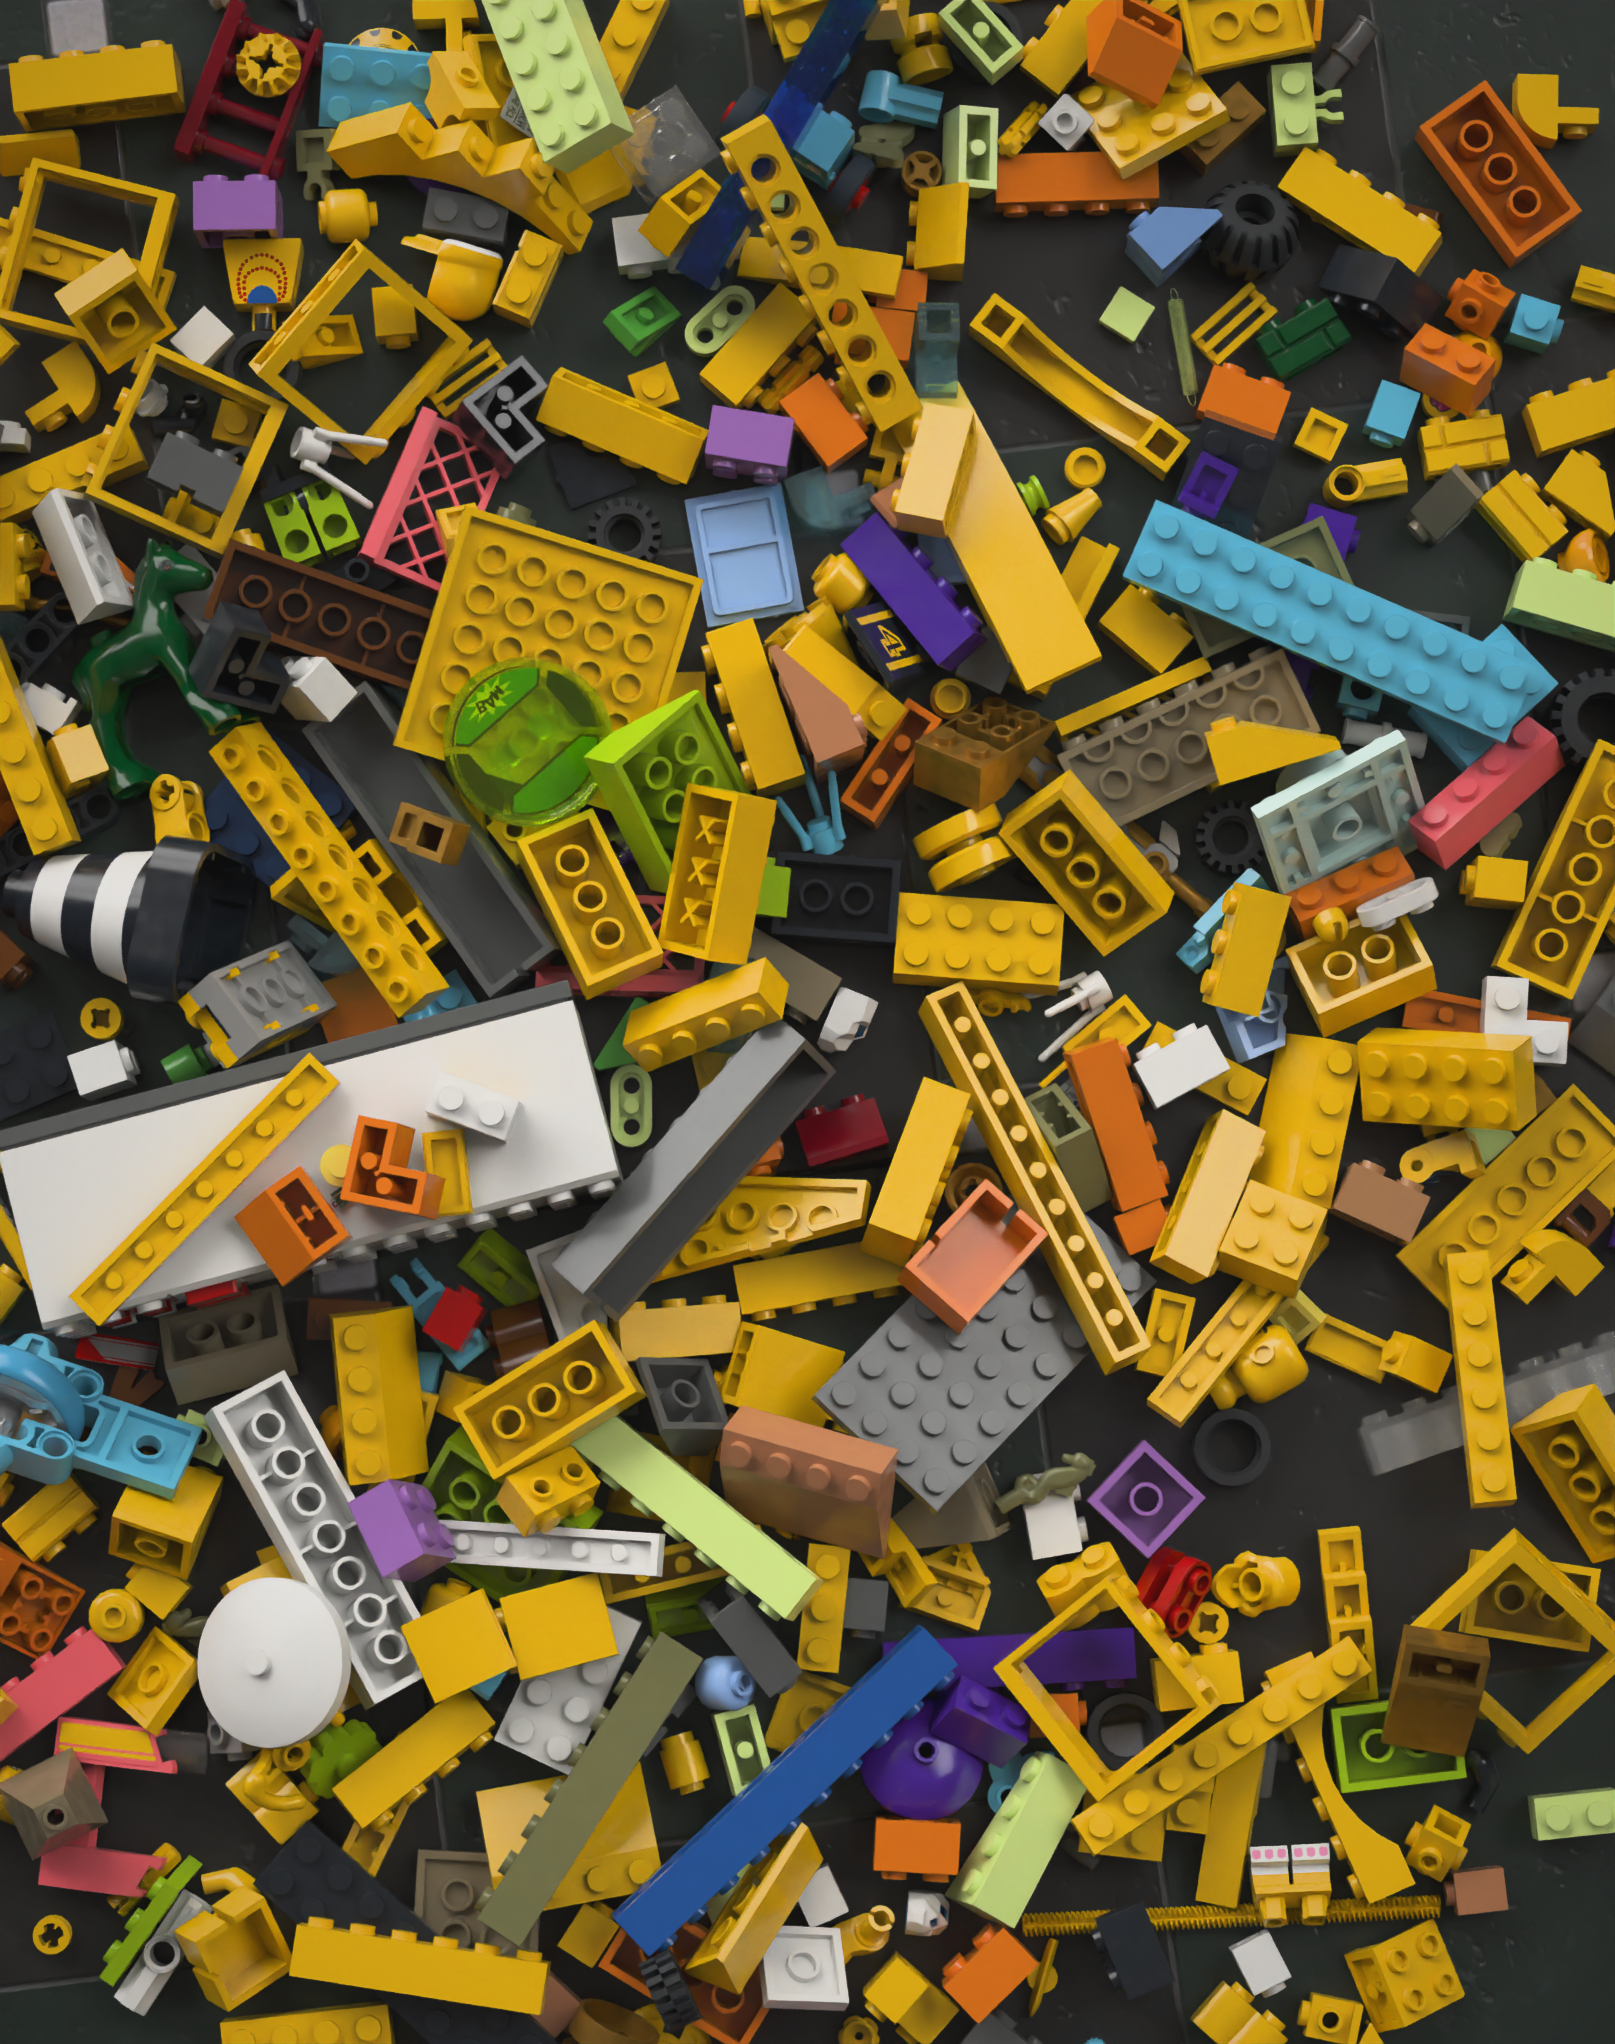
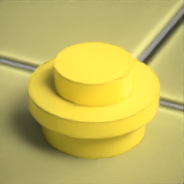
M344 1144L332 1146L325 1151L321 1158L320 1170L322 1176L333 1186L343 1187L351 1146Z

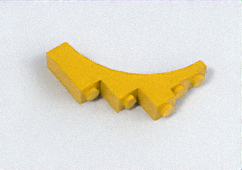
M411 102L341 121L326 151L351 179L372 175H406L437 180L491 199L522 216L547 234L553 241L563 245V251L568 255L581 252L593 224V220L552 176L556 168L543 162L542 152L540 153L533 137L496 147L472 120L435 129Z

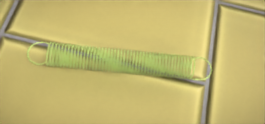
M1178 298L1174 299L1177 301H1168L1167 303L1173 329L1177 363H1179L1178 369H1180L1181 385H1183L1182 391H1184L1183 395H1187L1188 399V395L1191 394L1187 393L1198 392V386L1194 370L1195 366L1193 364L1194 360L1190 351L1189 334L1186 333L1188 328L1185 327L1187 322L1184 321L1186 318L1183 315L1185 314L1184 309H1182L1184 308L1183 303H1181L1183 300Z

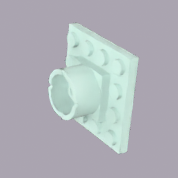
M1397 729L1386 736L1375 739L1371 744L1348 756L1340 749L1287 765L1277 780L1276 794L1265 798L1260 803L1251 807V811L1279 893L1284 895L1397 845L1403 856L1417 849L1418 847L1408 820L1422 809L1425 803L1406 740Z

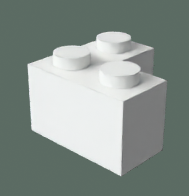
M1486 976L1482 980L1479 1033L1532 1036L1534 1066L1562 1067L1567 1061L1568 1022L1527 1020L1529 978Z

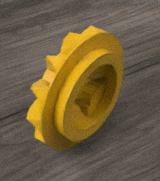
M277 32L275 34L259 33L258 37L251 41H245L244 48L240 54L236 55V74L241 84L250 93L259 97H276L287 92L295 84L300 74L301 59L298 50L291 40L282 37ZM272 51V58L280 67H270L263 76V69L255 61L266 60L268 54H271Z

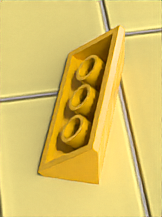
M802 1822L787 1836L782 1837L781 1834H778L768 1844L771 1849L769 1853L755 1866H749L684 1969L687 1974L740 1995L823 1861V1857L809 1828Z

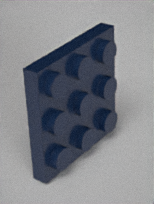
M265 727L335 827L340 831L346 822L357 812L356 807L342 787ZM225 776L204 801L206 821L210 830V841L251 859L255 867L256 878L270 888L291 867Z

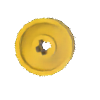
M995 802L980 812L969 809L922 832L912 840L920 859L934 860L945 855L948 856L935 864L928 873L936 893L979 880L1017 857L1000 835L983 840L984 837L996 831L1003 822Z

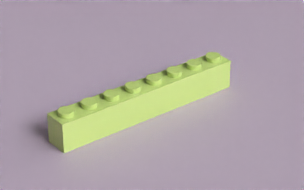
M614 1416L571 1443L586 1464L592 1461L602 1470L598 1475L600 1479L616 1491L621 1486L634 1496L630 1500L633 1506L648 1517L653 1512L665 1521V1524L661 1527L665 1532L680 1543L685 1538L697 1547V1550L693 1553L697 1558L712 1569L718 1564L729 1573L726 1581L744 1595L750 1590L762 1600L758 1607L774 1620L778 1621L783 1617L794 1621L824 1581L621 1416Z

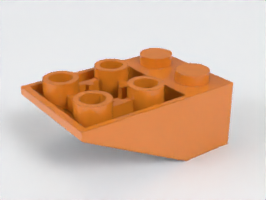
M0 1541V1642L37 1660L51 1650L86 1591L43 1565L33 1562L29 1557Z

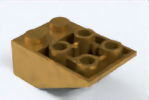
M990 696L915 741L913 784L980 812L1006 795L1055 730L1056 722L1040 716L1035 711L1025 710L1012 705L1001 697Z
M1404 1624L1381 1743L1464 1757L1483 1697L1491 1658L1488 1639Z

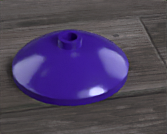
M923 1697L921 1699L924 1706L911 1719L905 1721L902 1717L891 1728L893 1735L883 1746L877 1750L871 1747L860 1757L863 1761L859 1767L860 1774L870 1795L885 1810L903 1819L938 1820L953 1814L971 1798L982 1776L983 1759L930 1733L937 1700L931 1697ZM920 1746L929 1747L932 1751V1757H921L918 1748Z

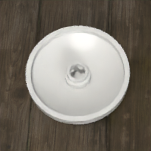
M259 1578L235 1588L218 1603L208 1618L202 1632L197 1659L198 1679L202 1696L218 1724L231 1736L246 1744L263 1748H281L298 1745L314 1737L336 1715L346 1695L350 1679L351 1649L349 1638L337 1610L318 1590L294 1579Z

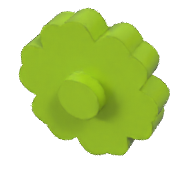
M352 1719L343 1727L333 1726L329 1722L322 1731L309 1739L312 1747L310 1758L300 1767V1772L306 1778V1785L315 1795L330 1799L334 1797L332 1788L379 1752L382 1746L376 1740V1733L365 1722Z

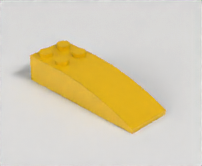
M1601 739L1597 740L1526 886L1524 903L1516 908L1490 966L1514 978H1529L1530 985L1565 1001L1573 999L1615 906V746Z

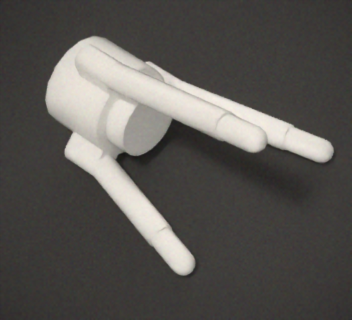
M303 426L299 427L291 443L290 456L301 461L300 469L313 473L355 502H358L367 509H372L374 505L370 500L317 464H325L330 454L355 459L356 456L350 451L332 445V441L386 447L388 445L387 440L333 432L319 427H315L314 430Z
M1098 970L1088 976L1083 971L1072 978L1059 981L1058 991L1074 987L1070 990L1072 996L1047 1009L1044 1013L1046 1017H1051L1077 1004L1081 1011L1087 1008L1089 1010L1039 1055L1038 1060L1040 1062H1045L1094 1017L1102 1014L1106 1010L1104 1004L1113 999L1106 980ZM1020 993L1027 999L1044 996L1038 994Z

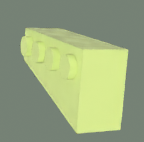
M1036 1751L1033 1756L1026 1760L1020 1771L1019 1779L944 1896L985 1919L1011 1928L1016 1927L1087 1789L1068 1764L1051 1754Z

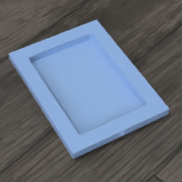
M781 482L775 486L764 485L742 490H731L725 493L684 500L698 578L704 579L701 594L708 628L730 625L753 618V620L769 617L777 618L780 615L804 611Z

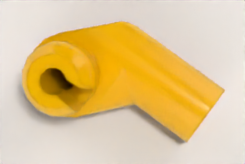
M238 1867L201 1875L205 1895L225 1890L231 1893L242 1885L260 1894V1890L253 1885L256 1879Z

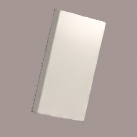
M56 488L48 493L32 511V514L78 625L133 609L134 599L94 503L83 498L85 493Z

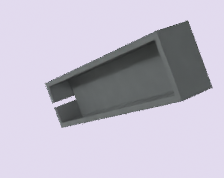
M364 681L355 688L358 693L331 722L312 721L302 729V732L489 998L504 997L531 976L529 971L540 970L563 951L542 912L434 759L430 756L393 745L402 714L381 684ZM401 802L410 803L437 814L457 819L471 826L458 866L435 862L406 851V847L389 841Z
M782 1019L754 1030L751 1038L737 1053L727 1060L725 1067L715 1079L702 1088L697 1099L687 1111L673 1121L669 1131L659 1143L645 1153L641 1163L631 1175L617 1185L614 1194L602 1208L589 1217L586 1226L574 1240L561 1249L558 1258L551 1267L617 1323L836 1073V1070L803 1036Z

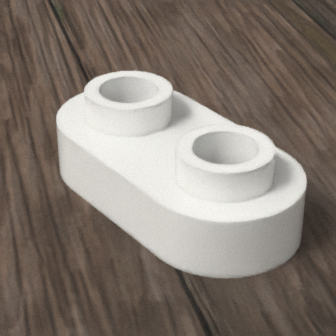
M1420 878L1366 901L1356 909L1362 927H1372L1373 931H1380L1396 923L1395 918L1408 912L1419 914L1434 906L1433 900L1438 897L1439 893L1433 878Z

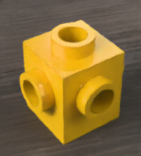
M1434 1804L1424 1823L1420 1824L1415 1821L1406 1837L1404 1844L1410 1846L1405 1859L1406 1863L1421 1874L1442 1882L1450 1868L1457 1871L1468 1851L1467 1848L1463 1847L1471 1824Z

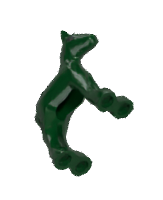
M149 538L146 544V555L143 556L134 577V615L132 620L113 635L109 630L94 635L88 641L91 650L75 665L71 673L72 683L78 691L84 706V714H92L89 724L92 726L108 765L109 771L104 777L108 782L107 790L110 797L115 802L130 798L132 802L138 803L148 799L152 783L160 776L157 770L137 760L127 741L124 718L132 687L160 678L168 672L177 683L189 706L200 719L209 735H217L223 732L226 736L235 727L258 723L262 718L256 709L200 695L188 671L197 650L192 635L176 613L174 598L182 593L207 590L214 581L213 573L206 566L173 550L166 540L159 545L155 539Z

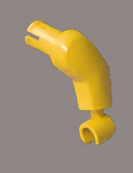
M882 1905L875 1906L870 1910V1913L860 1914L832 1927L840 1928L844 1965L852 1957L877 1952L888 1942L889 1930L892 1928L891 1924L895 1921L894 1914L888 1907Z

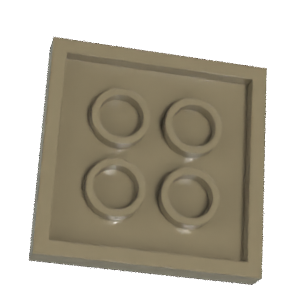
M418 1849L414 1912L440 1936L459 1939L458 1947L475 1949L476 1942L501 1946L500 1954L513 1956L517 1955V1949L538 1951L540 1916L520 1947L476 1920L481 1912L474 1907L487 1886L492 1888L486 1852Z

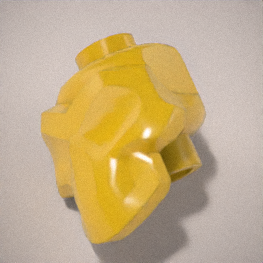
M1246 1551L1234 1559V1564H1226L1217 1572L1212 1580L1211 1590L1216 1599L1228 1608L1238 1607L1240 1613L1254 1618L1263 1611L1281 1606H1290L1299 1594L1300 1576L1294 1563L1287 1557L1272 1558Z

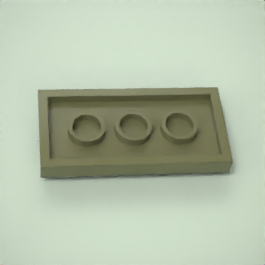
M1323 516L1259 544L1354 586ZM1180 605L1204 660L1254 638L1252 635Z

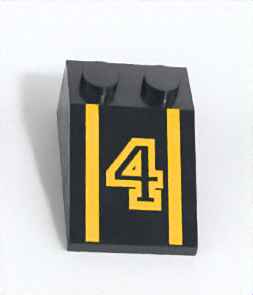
M885 601L849 610L843 614V630L849 644L869 676L884 687L892 696H897L928 676L929 669L926 664L931 662L929 656L919 641L913 644L910 642L904 632L907 629L906 625L893 609L890 610Z

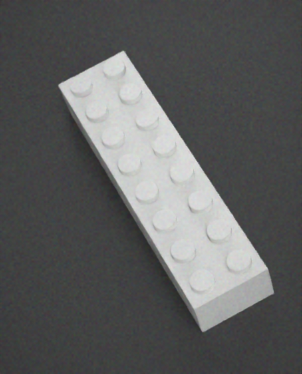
M285 1370L211 1408L204 1416V1419L294 1580L306 1583L322 1593L341 1617L351 1649L349 1681L364 1709L371 1708L421 1680L423 1676L400 1627L421 1616L401 1580L382 1578L347 1504L356 1498Z

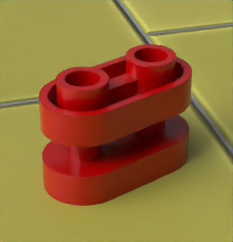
M1170 1547L1160 1548L1151 1557L1136 1585L1139 1591L1137 1597L1147 1610L1149 1608L1153 1609L1162 1618L1166 1626L1164 1631L1169 1638L1181 1636L1191 1625L1193 1617L1211 1587V1568L1206 1562L1191 1556L1186 1557L1184 1553Z

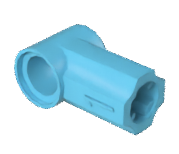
M872 70L866 75L858 112L863 118L872 122L889 123L895 119L936 129L944 92L907 83L903 84L902 79L894 73Z

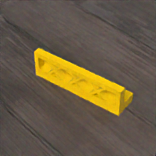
M1081 536L1061 576L1085 621L1118 556L1120 548L1110 543L1105 548ZM1013 669L1007 683L1025 691ZM1053 683L1030 694L1044 701Z
M1201 657L1054 721L1056 722L1054 731L1060 744L1080 732L1095 736L1101 732L1092 729L1094 726L1120 715L1131 719L1137 715L1129 711L1157 697L1164 702L1173 699L1166 695L1192 680H1196V682L1202 680L1203 684L1212 680L1210 676L1212 669L1208 660H1204V657Z

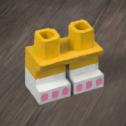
M1329 1843L1291 1845L1290 1859H1288L1287 1845L1249 1847L1248 1870L1254 1910H1259L1265 1928H1276L1286 1925V1908H1301L1304 1925L1316 1926L1325 1924L1326 1910L1330 1904L1332 1891L1329 1870ZM1288 1862L1290 1865L1291 1884L1289 1881Z

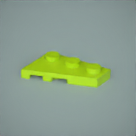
M189 1854L168 1879L162 1876L157 1879L146 1897L152 1900L147 1909L144 1911L138 1908L124 1928L130 1932L123 1943L116 1939L102 1958L108 1964L99 1976L102 1980L113 1987L123 1976L157 1929V1923L162 1921L180 1896L178 1893L203 1865L201 1862Z

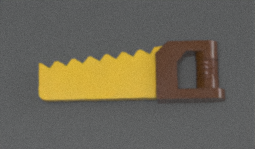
M1615 1159L1551 1222L1555 1228L1560 1226L1575 1241L1586 1248L1610 1224V1219L1614 1215ZM1577 1206H1580L1592 1218L1593 1229L1591 1231H1588L1571 1214Z

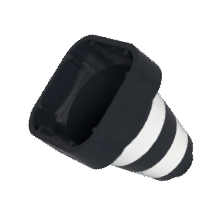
M167 835L159 841L154 851L36 857L25 870L15 869L10 873L3 890L2 906L7 917L16 919L18 930L23 937L127 984L131 996L135 999L168 1011L185 1014L177 1001L211 972L242 960L256 896V871L251 859L222 845Z

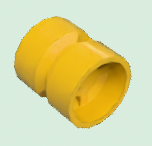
M924 13L908 17L907 37L890 39L893 52L901 55V58L897 61V66L903 84L907 83L915 86L927 84L941 79L953 71L948 48L939 43L944 35L942 29L938 26V16L935 13Z

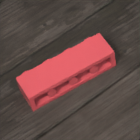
M1527 716L1511 730L1505 744L1500 745L1496 743L1408 820L1418 849L1444 870H1447L1565 766L1556 736L1531 717Z
M82 1626L63 1640L68 1647L56 1656L49 1651L33 1662L30 1667L34 1672L24 1680L20 1681L15 1676L1 1686L19 1707L0 1726V1762L126 1668L127 1665L109 1642L100 1639L92 1629L87 1631Z

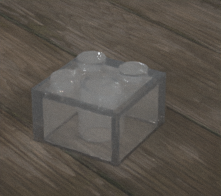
M676 85L630 115L628 118L635 134L610 148V151L648 206L657 202L662 195L700 168L704 170L715 163L720 157L721 152Z

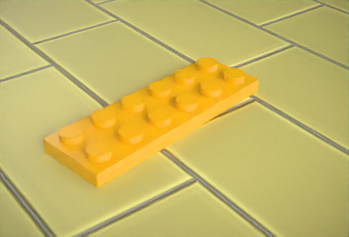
M1574 1083L1571 1084L1554 1103L1548 1106L1485 1168L1486 1175L1474 1178L1395 1257L1449 1312L1443 1266L1446 1254L1488 1250L1491 1278H1493L1524 1248L1519 1241L1527 1235L1545 1228L1615 1159V1125Z

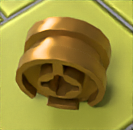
M967 1163L959 1166L950 1174L945 1186L944 1197L952 1213L968 1198L965 1195L966 1188L972 1184L979 1186L985 1178L1002 1192L1003 1187L1000 1178L992 1168L981 1163Z

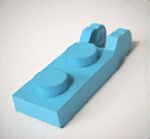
M415 1258L409 1263L411 1270L419 1279L424 1281L429 1288L416 1299L409 1290V1285L402 1277L395 1274L389 1281L405 1301L413 1306L414 1317L424 1327L446 1288L440 1281L436 1282L422 1263ZM478 1328L463 1354L431 1336L458 1371H461L490 1347L489 1341Z

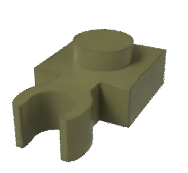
M337 129L296 131L297 172L307 173V181L303 189L306 200L317 201L316 192L318 186L322 189L321 199H324L328 191L335 190L330 180V171H340V166L326 151Z

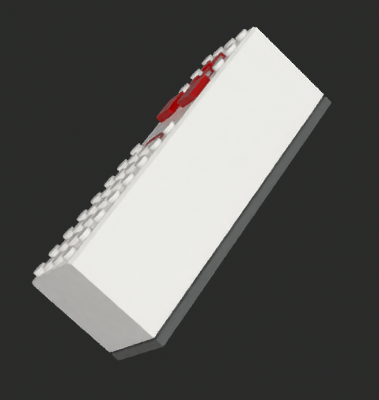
M568 980L0 1130V1151H2L0 1152V1164L43 1329L55 1332L56 1336L72 1338L73 1340L97 1333L95 1327L97 1324L69 1295L309 1052L341 1084L102 1326L116 1329L137 1323L135 1315L138 1314L148 1315V1317L153 1316V1318L177 1312L175 1304L183 1303L185 1300L187 1306H196L202 1310L251 1297L250 1284L276 1278L234 1217L263 1191L299 1166L306 1169L329 1202L332 1198L330 1194L341 1187L333 1186L324 1179L320 1170V1161L325 1151L332 1146L344 1144L352 1147L358 1115L396 1122L416 1129L407 1169L425 1172L422 1133L465 1129L473 1214L439 1217L437 1220L352 1202H347L342 1208L340 1206L336 1208L332 1206L353 1238L311 1267L313 1275L337 1270L336 1261L347 1259V1261L354 1263V1265L375 1260L378 1258L376 1251L387 1248V1250L394 1252V1254L418 1248L416 1240L428 1237V1240L431 1239L434 1243L458 1237L456 1229L469 1227L474 1232H480L498 1226L497 1218L509 1216L514 1222L538 1216L536 1208L550 1205L554 1211L578 1205L576 1197L591 1194L594 1200L611 1197L617 1185L623 1181V1176L575 995ZM439 1071L516 1098L522 1103L507 1143L429 1115L424 1111Z

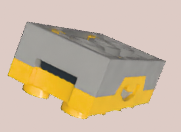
M290 940L211 972L177 1001L184 1010L187 1021L193 1027L203 1029L211 1039V1053L227 1069L306 1033L338 1006Z

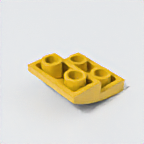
M483 1588L400 1626L435 1704L518 1666Z

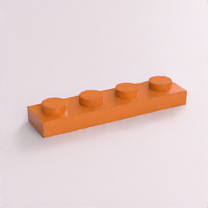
M1437 991L1428 992L1405 1002L1400 1028L1479 1033L1481 1000ZM1527 1010V1020L1568 1022L1569 1036L1572 1018Z

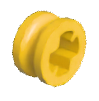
M55 1914L41 1919L34 1927L32 1935L37 1949L42 1953L52 1955L63 1951L71 1942L73 1934L68 1920L63 1916ZM47 1924H55L54 1929L58 1926L61 1927L63 1935L58 1939L59 1945L51 1946V1940L47 1943L44 1942L42 1934L47 1931Z

